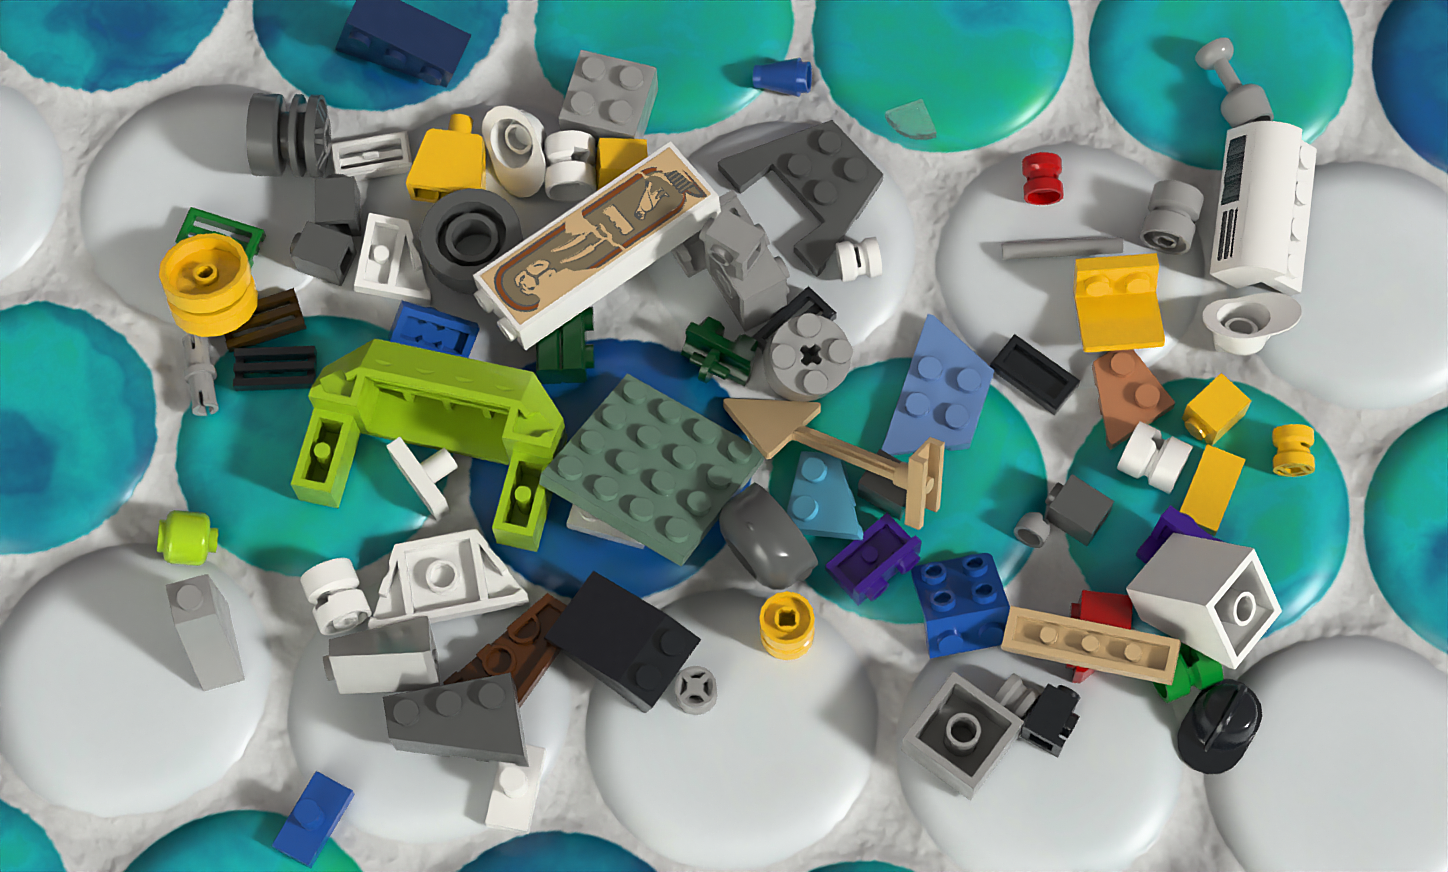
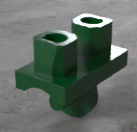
M707 317L699 325L691 322L685 332L686 340L681 355L690 359L689 363L700 368L698 380L708 383L712 376L716 375L724 380L728 378L745 386L751 377L758 341L746 334L739 335L735 342L724 338L725 327L720 321L711 317Z

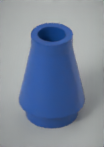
M801 58L754 66V88H764L800 97L801 93H809L811 90V63L803 62Z

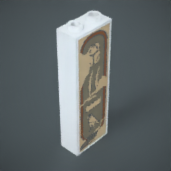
M670 141L475 273L473 277L478 291L474 293V296L487 314L493 311L500 319L497 321V325L504 336L510 342L516 339L523 349L527 350L699 232L709 218L716 219L721 212L719 196Z

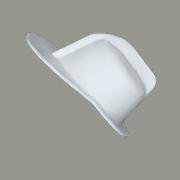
M509 105L495 106L487 112L482 122V135L495 173L501 185L510 194L519 198L531 197L540 190L545 182L546 163L543 150L546 132L544 126L537 117L522 109L519 110Z
M1268 292L1217 300L1207 305L1202 314L1203 322L1208 329L1213 331L1216 351L1246 356L1260 351L1271 335L1285 332L1295 326L1302 316L1301 305L1296 299L1286 294Z

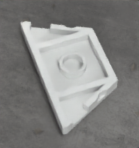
M477 529L395 544L389 560L390 567L387 575L383 578L378 593L380 597L373 618L370 617L368 628L370 630L428 616L430 623L528 605L530 603L526 591L519 586L509 573L508 568L491 550Z

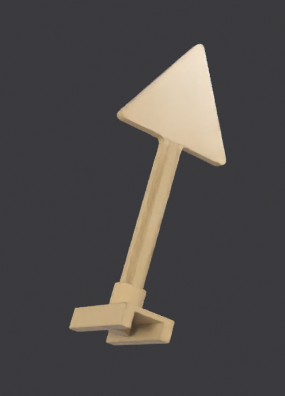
M733 398L723 400V408L765 459H771L789 441L795 440L893 480L894 485L906 489L905 525L920 530L924 523V509L926 508L933 512H937L940 509L945 442L929 437L909 457L908 463L901 462L899 464L806 427L821 412V404L819 402Z

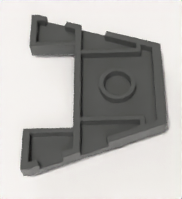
M833 120L726 157L718 162V170L740 194L767 173L774 171L822 223L794 245V253L816 277L825 269L827 261L836 250V243L843 242L845 234L853 222L859 218L883 182V173Z

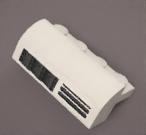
M1257 121L1227 130L1210 275L1237 289L1263 282L1288 296L1301 293L1317 153L1315 147L1301 140V128L1277 121Z

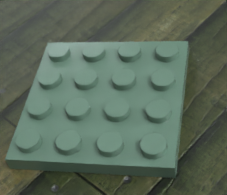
M627 373L541 473L539 484L682 567L718 521L724 506L740 493L761 466L764 457L750 442Z

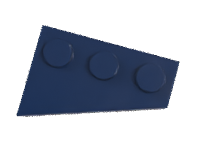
M356 0L335 50L422 79L428 84L447 88L471 38V34L401 0Z

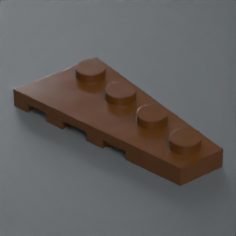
M546 593L506 628L507 631L491 645L488 643L476 654L477 657L459 672H454L443 684L447 685L511 673L516 685L520 708L560 653L557 648L543 638L567 605Z

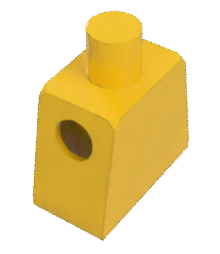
M452 114L448 130L431 128L426 131L406 180L411 200L436 203L442 197L457 190L468 188L486 190V148L482 136L471 134L474 122L471 117L464 114Z

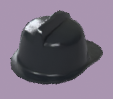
M1223 679L1222 682L1202 689L1183 719L1177 735L1180 754L1191 768L1204 774H1221L1232 769L1239 762L1258 731L1262 720L1261 703L1256 694L1245 684L1232 679Z

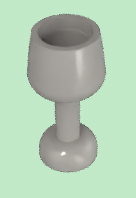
M1229 38L1213 40L1197 52L1195 60L1198 65L1205 70H1215L1228 92L1221 103V113L1232 128L1251 122L1273 121L1274 114L1263 88L1257 84L1242 85L1230 65L1229 60L1233 56L1234 47Z

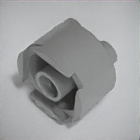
M806 313L788 320L770 337L763 351L764 374L770 387L778 395L789 401L809 402L818 400L834 390L845 379L850 368L853 349L845 333L836 323L823 316ZM806 352L812 356L811 363L807 366L801 362L804 357L803 354Z

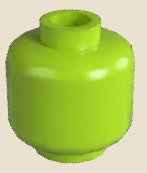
M173 510L169 512L166 520H159L157 552L163 553V558L167 563L200 566L206 561L208 552L216 553L218 528H210V519L206 513Z

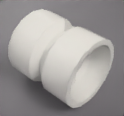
M574 130L560 131L547 136L544 140L545 163L548 167L545 174L546 196L558 202H582L597 191L596 169L593 167L596 163L594 137L588 133Z
M1139 421L1123 452L1117 469L1136 479L1145 475L1148 477L1149 485L1170 494L1193 446L1173 436L1165 440L1162 438L1160 430Z
M336 558L325 561L307 570L301 576L300 581L308 601L316 604L312 612L323 635H336L349 631L363 624L371 617L372 612L363 591L356 589L359 579L350 559Z

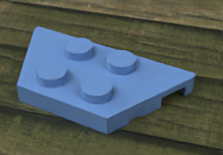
M927 314L882 447L884 452L893 457L894 455L914 453L929 437L945 442L944 449L949 451L969 449L994 375V369L934 315Z

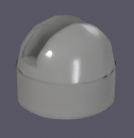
M1040 512L1026 513L1020 518L1014 528L1016 538L1032 548H1041L1050 533V523L1048 519H1043V515Z

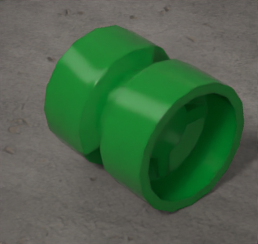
M1181 642L1172 685L1153 682L1162 700L1169 703L1189 695L1192 686L1202 690L1222 682L1223 669L1221 663Z

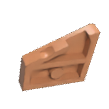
M1134 349L1109 351L1093 362L1092 371L1099 394L1100 414L1103 415L1105 440L1110 450L1130 438L1139 421L1149 425L1174 408V400Z

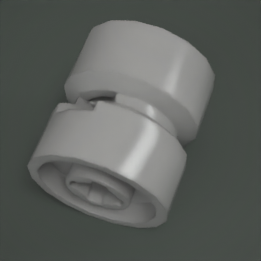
M1164 180L1154 184L1148 205L1150 214L1145 217L1139 236L1141 242L1147 247L1165 254L1178 255L1188 252L1196 229L1194 223L1198 221L1204 200L1202 192L1196 187L1180 181Z

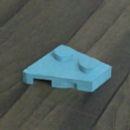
M801 451L787 514L803 535L853 540L863 539L864 534L862 527L858 524L854 508L856 503L853 492L848 485L849 476L844 460L826 453Z

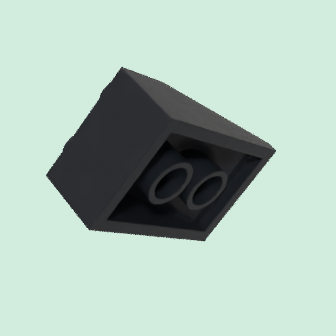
M595 571L590 574L543 638L644 713L653 708L701 641L698 636L668 614Z

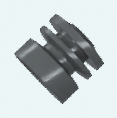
M254 93L252 95L247 114L246 144L249 167L253 176L282 177L287 159H289L291 170L295 177H303L307 169L310 177L323 178L331 148V124L327 103L323 95L311 94L307 102L304 95L295 94L289 112L287 111L284 97L281 94Z

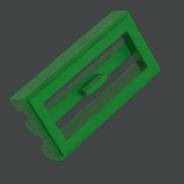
M190 207L175 240L176 243L189 238L188 235L216 233L226 236L216 231L194 226L195 221L250 238L249 243L235 238L232 239L242 245L248 257L250 268H252L254 264L252 259L254 255H258L260 250L259 243L260 241L263 242L266 236L263 229Z

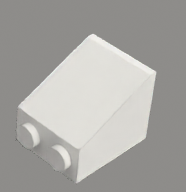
M1173 533L1126 588L1142 621L1175 639H1179L1182 643L1232 669L1237 668L1282 612L1254 548Z

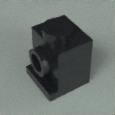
M1048 683L1026 721L1020 737L1058 758L1066 741L1060 738V735L1068 739L1080 718L1079 715L1073 713L1081 698L1079 694L1066 686L1058 685L1056 688Z

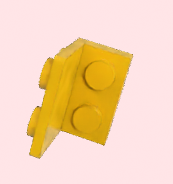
M1157 253L1075 259L1073 294L1084 352L1156 348L1165 345V335L1156 294L1159 271Z

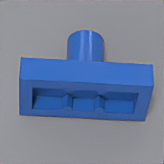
M401 300L388 334L389 342L469 358L480 328L476 322L440 312L434 307H423Z
M316 771L274 840L272 847L311 869L355 795L353 790Z

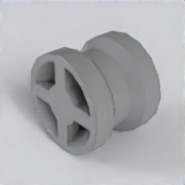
M701 666L687 667L678 674L674 688L676 701L680 708L692 715H701L710 711L716 704L718 696L716 679L713 674Z
M1013 673L993 699L1024 720L1034 708L1042 693L1035 688L1028 689L1022 684V679Z

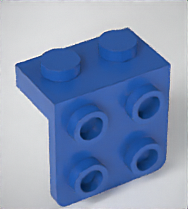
M972 554L965 557L917 565L911 569L912 581L924 617L926 647L930 659L1002 645L1010 605L991 554Z

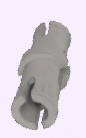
M188 334L182 339L187 368L184 370V379L190 385L193 414L207 416L206 406H209L211 414L216 413L219 409L214 387V380L217 378L216 368L211 364L208 337L193 335L195 343H192L191 336Z

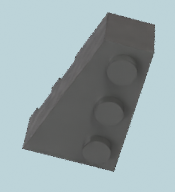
M511 673L383 697L388 737L398 751L450 757L451 755L474 758L476 761H498L529 767L517 690Z

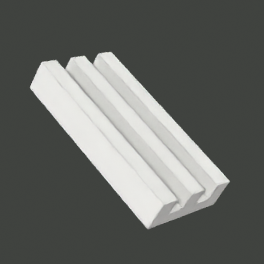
M407 131L332 143L330 152L334 174H344L348 177L354 176L356 181L410 172L413 163ZM401 145V149L384 152L373 151L363 153L361 156L340 159V155Z

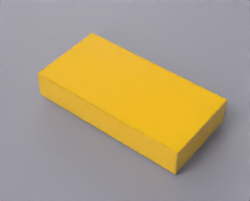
M1207 444L1179 512L1186 513L1194 519L1200 528L1215 536L1246 459Z

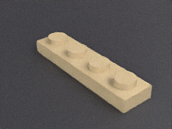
M1011 606L1001 647L1003 651L1172 685L1181 641L1179 639Z

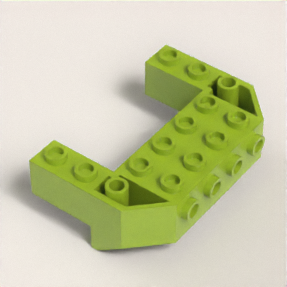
M375 338L322 369L308 395L314 409L291 481V486L299 500L339 509L360 435L366 434L389 440L401 437L404 443L441 450L445 447L450 453L509 465L492 530L498 544L537 552L553 495L552 491L539 484L540 476L564 448L568 437L563 417L534 372Z

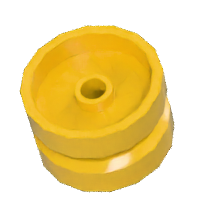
M216 233L197 234L181 240L169 249L160 262L159 278L166 294L171 314L176 325L189 334L211 337L232 332L250 320L257 308L258 292L251 275L248 257L242 245L231 237Z

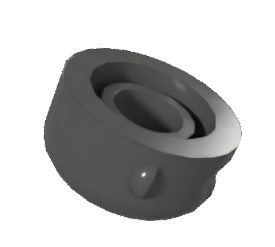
M474 188L457 190L442 197L428 211L422 228L418 231V239L422 244L423 253L432 274L443 285L463 294H474L478 291L473 277L475 273L524 241L520 221L514 208L496 193ZM471 235H484L491 238L488 248L477 255H465L455 249L460 241Z
M755 482L741 493L737 494L721 510L719 525L723 538L739 562L761 585L772 590H783L792 586L797 581L807 579L811 575L812 569L818 565L817 557L802 532L780 504L759 484Z

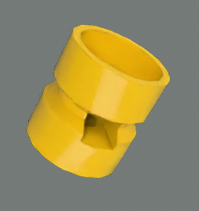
M789 591L776 593L768 598L762 606L759 616L762 645L769 654L778 659L792 660L801 657L807 653L814 639L815 617L812 606L800 594Z

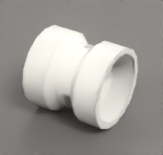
M876 237L864 238L858 244H851L849 241L836 243L837 263L842 282L853 281L857 276L864 274L869 278L882 276V261Z

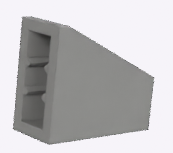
M204 574L167 584L166 590L174 626L202 689L207 691L244 681L245 678L229 606L209 575Z
M428 616L329 639V655L323 656L328 681H336L339 694L404 692L440 686L438 653Z

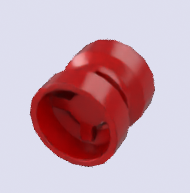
M1039 152L1028 155L1022 160V174L1028 181L1023 187L1024 200L1027 203L1049 205L1063 199V183L1058 179L1062 173V159L1059 155Z

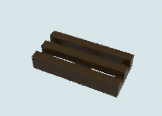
M294 288L258 299L257 308L253 313L256 316L251 317L250 320L237 330L224 334L227 349L231 353L234 352V348H247L306 329L307 327ZM291 315L295 317L294 319L235 338L233 336L235 333L253 327H261Z

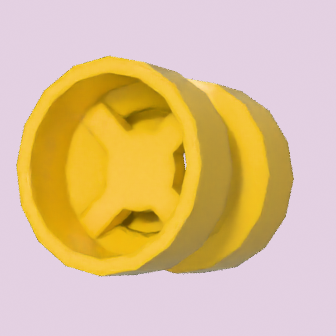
M1288 424L1274 428L1272 431V444L1277 448V454L1273 457V472L1286 477H1300L1313 473L1315 471V457L1310 453L1309 449L1314 444L1313 428L1301 424Z

